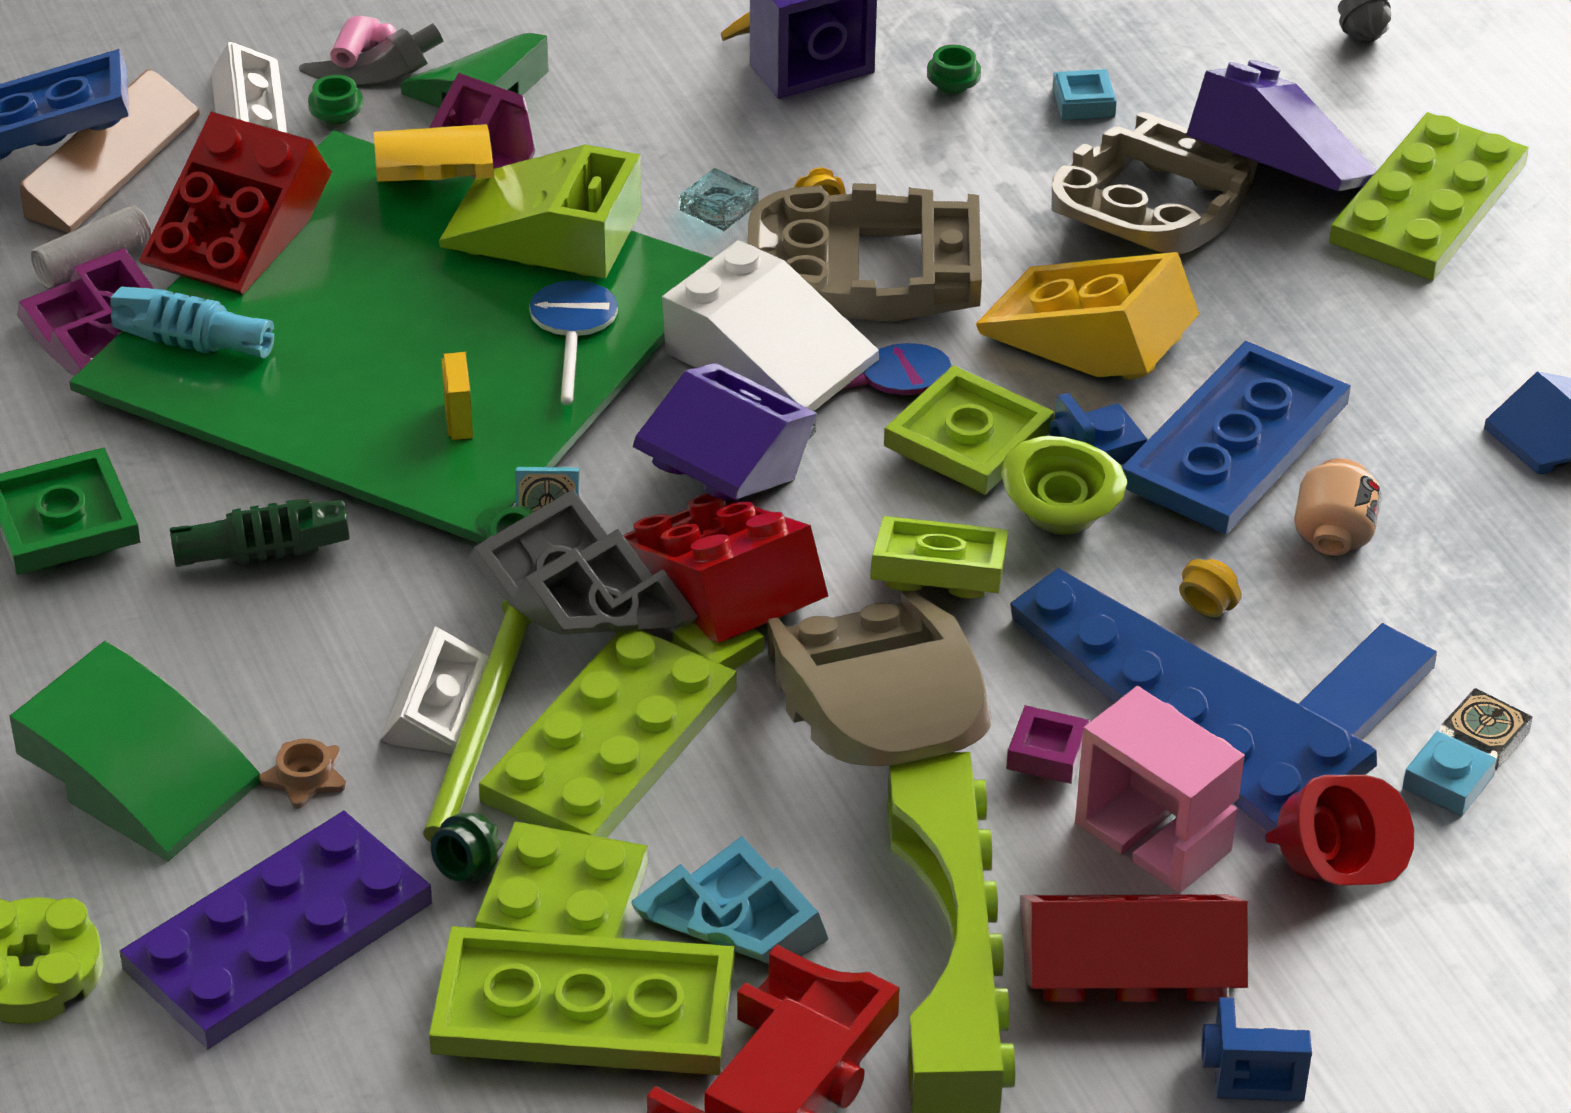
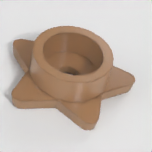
M306 738L283 743L276 756L277 765L261 773L259 777L262 786L286 791L292 806L297 809L302 808L316 793L342 792L346 786V780L334 769L339 758L340 748L336 745L326 747L320 741Z

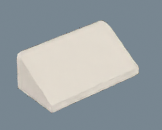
M435 626L418 646L411 658L380 740L393 746L453 754L489 656Z

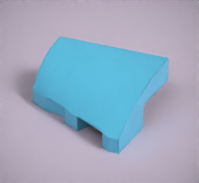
M743 836L692 874L682 864L678 865L631 901L634 910L641 918L716 945L734 946L735 952L765 963H769V953L776 945L801 956L829 939L820 914L778 867L772 869Z

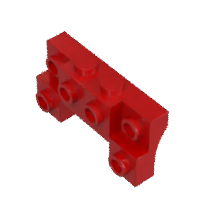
M776 945L769 953V976L759 988L745 982L737 991V1020L757 1029V1031L704 1092L705 1112L655 1086L647 1095V1113H834L838 1107L845 1109L855 1100L864 1081L865 1071L860 1067V1062L898 1017L900 987L871 972L850 973L826 968Z

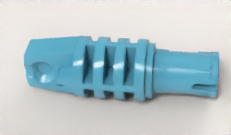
M120 287L111 296L110 307L113 327L152 342H164L166 345L175 347L179 345L181 348L189 350L195 348L196 351L207 354L210 351L215 352L219 348H226L260 358H266L273 347L274 333H271L274 329L273 321L227 312L226 308L218 301L209 299L205 301L204 298L189 297L181 293L174 294L171 291L136 287Z

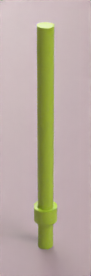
M505 599L502 602V610L505 614L423 831L425 839L430 843L444 820L458 814L461 810L528 625L534 622L511 606Z

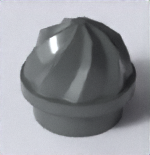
M1341 0L1338 5V12L1340 14L1339 25L1344 33L1351 35L1355 40L1363 43L1374 42L1389 30L1388 23L1391 20V5L1388 0Z

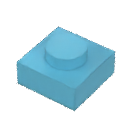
M1437 730L1405 769L1402 788L1463 816L1493 778L1497 758Z

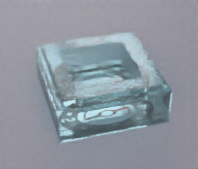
M713 168L679 194L680 211L722 231H726L759 202V188L716 168Z

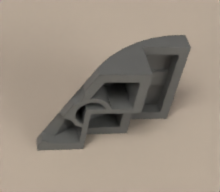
M574 489L476 545L468 556V559L482 577L511 606L530 620L559 635L686 627L693 624L698 618V615L664 569L652 575L619 529L608 535Z

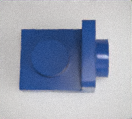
M1070 393L1056 396L1054 420L1049 425L1050 436L1066 437L1085 442L1106 452L1120 465L1125 464L1148 440L1119 403L1084 412Z
M1219 997L1216 1024H1203L1201 1040L1202 1067L1215 1068L1217 1098L1305 1101L1312 1057L1310 1030L1236 1028L1234 998Z

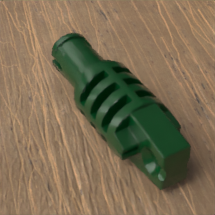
M311 499L286 501V504L282 505L270 503L268 507L259 508V505L251 506L250 510L241 511V508L232 509V513L226 514V519L211 523L171 527L170 537L176 567L233 558L234 563L240 562L241 565L250 564L251 559H258L259 562L268 561L267 557L276 556L277 559L286 558V555L289 554L301 556L319 551V547L349 540L350 531L346 507L342 500L311 503Z

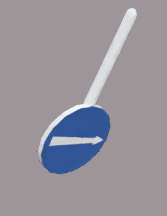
M577 280L562 281L545 286L533 295L529 304L531 318L540 328L554 334L566 335L561 388V403L566 406L570 405L573 401L578 336L589 335L605 329L614 322L618 313L616 297L607 288L592 282Z

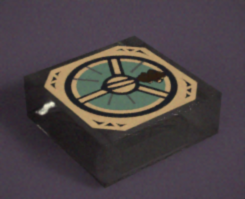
M1474 688L1441 724L1440 732L1496 757L1495 770H1497L1530 733L1533 716Z

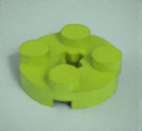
M33 897L13 901L0 899V1021L20 1024L46 1021L65 1013L64 1002L76 997L82 990L85 999L95 989L100 980L103 970V954L98 929L89 919L88 910L84 903L75 898H62L58 900ZM30 953L43 954L34 959L33 965L20 966L19 957Z

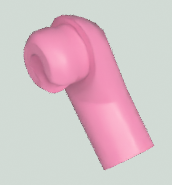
M353 16L343 25L330 52L331 60L339 67L351 68L356 64L361 52L365 53L386 40V37L395 33L396 29L389 23L380 24L379 20L375 18Z

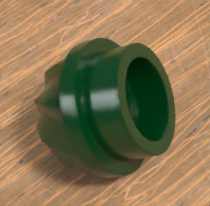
M458 813L444 820L439 831L434 834L431 841V855L438 870L450 880L477 881L492 872L499 859L497 852L504 843L498 839L497 825L492 824L482 814Z

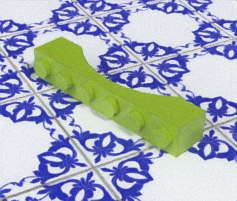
M952 752L908 763L888 766L887 809L891 851L913 868L933 892L949 923L953 941V950L948 966L930 995L910 1015L907 1064L911 1113H1000L1002 1088L1015 1087V1052L1013 1043L1000 1042L999 1031L1009 1030V995L1007 987L995 988L994 976H1003L1004 953L1002 934L989 933L988 923H997L998 893L996 880L984 881L983 871L992 870L991 830L978 828V821L986 820L987 818L985 779H973L971 752Z

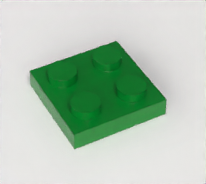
M105 447L0 473V534L16 575L141 543L137 520Z

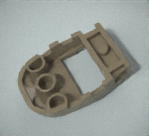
M1142 112L1136 115L1135 130L1130 131L1115 126L1103 133L1100 145L1093 147L1082 144L1073 151V163L1071 166L1062 165L1053 176L1051 210L1147 248L1164 253L1178 252V254H1183L1201 247L1227 230L1255 182L1260 162L1187 136L1188 128ZM1133 159L1143 162L1147 168L1153 171L1171 172L1192 180L1196 186L1202 189L1219 190L1224 193L1215 198L1210 203L1207 212L1200 216L1193 209L1180 204H1163L1154 210L1147 207L1148 196L1144 191L1129 185L1106 186Z
M853 183L852 194L829 195L821 186L789 188L772 193L761 199L750 212L747 244L784 260L844 318L894 322L980 306L982 265L979 195L968 194L967 202L933 201V190L909 187L908 197L876 194V184ZM921 234L922 277L909 278V287L876 289V280H859V236L894 237Z
M900 591L901 603H874L865 606L860 612L836 617L812 616L802 620L798 625L785 627L777 617L768 619L769 660L775 659L776 682L779 691H784L786 712L793 723L806 721L811 726V740L826 754L833 756L837 760L855 765L890 766L956 752L976 743L989 731L992 717L983 674L971 646L954 616L913 591Z

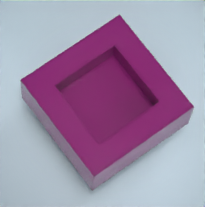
M1024 705L1007 751L1006 769L1072 784L1081 759L1083 727L1089 723V719Z

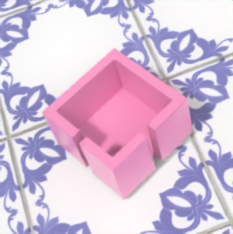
M1136 686L1083 727L1075 824L1118 853L1123 854L1171 814L1175 815V819L1133 852L1132 862L1180 894L1232 851L1238 809L1232 804L1239 799L1245 755L1233 748L1226 740L1216 737L1179 713L1172 705L1162 702L1141 687Z

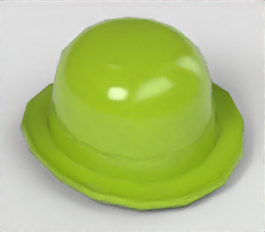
M1040 436L1018 443L1005 455L1001 470L1007 495L1017 507L1025 513V516L1035 526L1048 533L1058 535L1076 534L1089 529L1099 518L1109 514L1123 500L1127 485V479L1121 465L1106 452L1085 442L1066 437Z

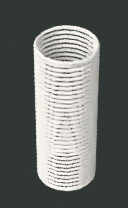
M130 205L34 248L31 251V263L40 281L46 287L52 289L59 284L61 285L71 280L73 267L120 250L123 247L130 253L145 246L152 234L151 228L143 212L137 206Z

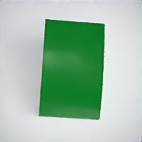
M106 640L9 715L17 755L64 782L69 803L167 862L261 783L259 771L206 715L160 676Z

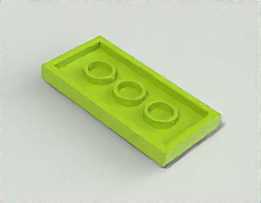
M1426 112L1331 224L1329 243L1433 281L1525 167L1529 147L1511 141L1501 134L1488 133L1459 123L1449 116Z
M618 631L479 782L480 802L527 824L607 838L737 690V671L645 631Z
M451 926L429 1033L430 1052L436 1055L720 1075L734 970V946Z

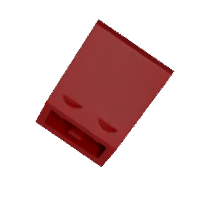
M211 111L139 261L141 264L243 295L309 222L332 171L310 139Z
M708 493L702 494L688 501V509L671 516L668 514H656L642 518L633 524L634 531L623 535L652 575L664 569L698 615L694 623L710 640L717 643L768 622V619L782 617L829 597L811 525L785 517L781 512H770L755 507L751 502L726 501L722 498L713 497Z

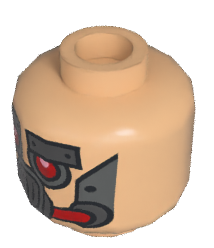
M1336 458L1316 466L1306 472L1300 484L1294 516L1297 532L1307 542L1313 544L1317 551L1326 555H1343L1349 550H1357L1368 544L1377 527L1381 503L1379 483L1368 473L1363 465L1356 461Z

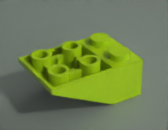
M584 144L493 169L494 178H475L439 240L440 247L464 251L471 255H485L517 261L525 265H538L575 272L583 276L606 278L642 210L641 155Z

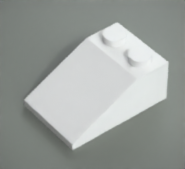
M739 240L662 296L667 355L695 368L717 363L812 411L819 408L879 360V350L784 260Z

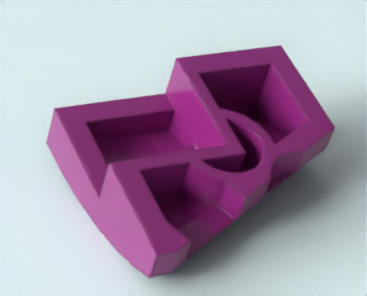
M122 248L73 267L71 282L19 301L17 316L41 347L58 364L75 376L122 332V330L114 328L112 325L111 296L120 287L154 288L127 250Z

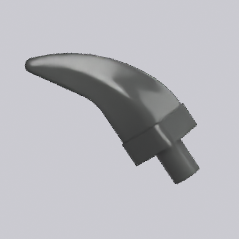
M433 23L413 35L401 28L386 37V40L359 55L356 64L351 68L339 67L331 60L303 63L299 66V70L317 79L329 75H343L353 79L356 85L380 83L413 73L424 67L428 62L423 54L444 41Z

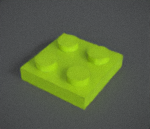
M953 365L884 428V447L986 495L1002 480L1001 470L1005 455L1020 442L1040 436H1047L1049 434L1050 422L1054 420L1055 411Z
M883 516L872 553L870 579L885 581L884 584L888 588L898 591H917L925 585L948 588L951 594L962 598H981L986 596L987 592L999 594L1009 529Z
M515 821L475 920V927L622 938L633 908L631 901L637 897L648 866V845Z

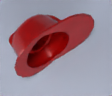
M1322 775L1312 778L1301 791L1292 794L1280 809L1277 828L1265 834L1266 843L1280 846V851L1287 865L1301 877L1315 881H1325L1337 886L1378 885L1395 880L1407 868L1414 850V825L1409 808L1400 793L1384 779L1369 775Z

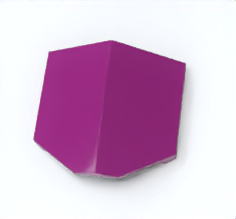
M458 72L429 128L487 124L493 169L532 159L536 149L527 104L523 95Z

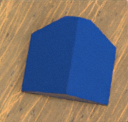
M1540 371L1532 375L1486 418L1484 429L1537 474L1551 472L1554 465L1571 461V377Z

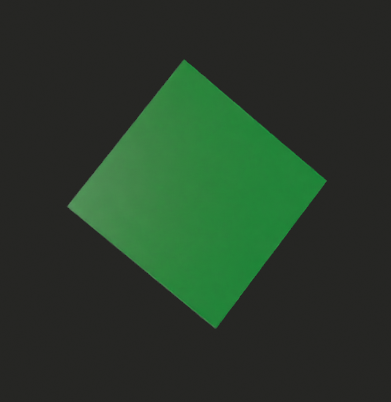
M334 130L317 146L332 174L309 222L243 295L182 276L177 278L166 289L174 294L181 293L189 297L204 298L205 301L207 299L218 301L226 308L227 312H232L236 315L273 321L274 329L271 333H274V343L271 352L266 358L226 348H219L215 352L210 351L207 354L198 352L195 348L189 350L181 348L179 345L175 347L166 345L164 342H152L122 331L69 381L70 389L73 392L480 544L484 540L483 534L476 528L478 515L483 510L489 508L499 512L508 507H516V468L554 467L665 341L662 296L712 260L713 257L631 230L607 277L601 278L583 276L575 272L538 265H525L517 261L485 255H471L464 251L440 247L439 240L475 177L459 176L442 180L377 181L374 144ZM573 280L592 282L607 288L616 297L618 313L614 322L605 329L589 335L578 336L573 401L570 405L566 406L561 403L566 335L554 334L540 328L531 318L529 304L533 295L545 286ZM466 352L471 394L473 438L452 440L451 436H448L441 358H444L446 353Z

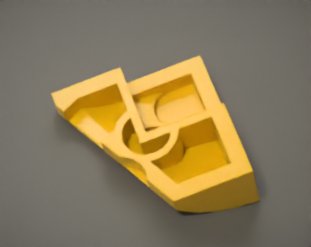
M487 124L374 132L377 181L442 180L476 175V179L494 178L491 143Z

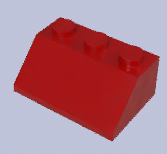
M1229 894L1020 895L1026 984L1032 989H1043L1044 1001H1086V988H1115L1116 1001H1157L1158 988H1186V1000L1219 1001V997L1229 998V988H1248V901Z

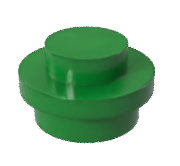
M955 44L945 45L938 48L934 52L933 58L928 62L927 78L933 85L944 92L961 93L975 86L980 81L981 65L976 60L975 52L970 48Z
M329 75L318 79L313 84L312 92L308 97L310 113L329 124L348 122L357 116L364 106L363 95L357 88L355 81L343 75Z

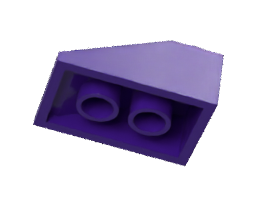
M1249 60L1248 65L1229 62L1227 68L1206 70L1186 133L1187 136L1337 191L1364 186L1377 171L1296 83L1279 78L1280 68L1261 61Z

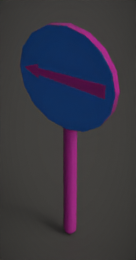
M916 343L892 344L879 348V360L841 390L870 384L873 388L890 394H922L952 365L950 358L944 352L929 345Z

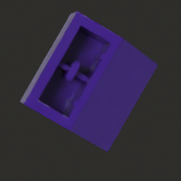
M712 363L686 370L637 433L632 447L653 457L652 463L657 468L672 474H686L704 483V491L711 496L722 498L726 501H736L741 497L759 491H766L768 488L795 480L817 413L717 363Z

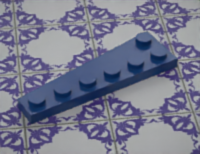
M1060 568L1051 572L1010 603L1012 619L1113 704L1136 686H1139L1162 702L1172 705L1179 713L1216 737L1226 740L1233 748L1243 753L1245 757L1239 799L1234 804L1267 832L1277 828L1280 809L1292 794L1301 791L1312 778L1322 775H1366L1377 767V750L1367 742Z

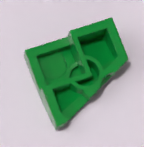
M535 33L519 34L453 62L407 78L401 82L402 95L440 108L458 72L523 95L549 72L547 36Z

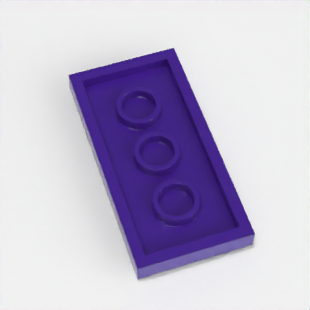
M343 810L119 950L122 970L208 1050L431 905V884Z

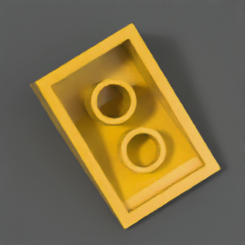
M1178 252L1030 266L976 322V326L981 335L1095 377L1122 375L1126 380H1133L1150 374L1156 368V363L1170 347L1181 340L1184 331L1200 313Z

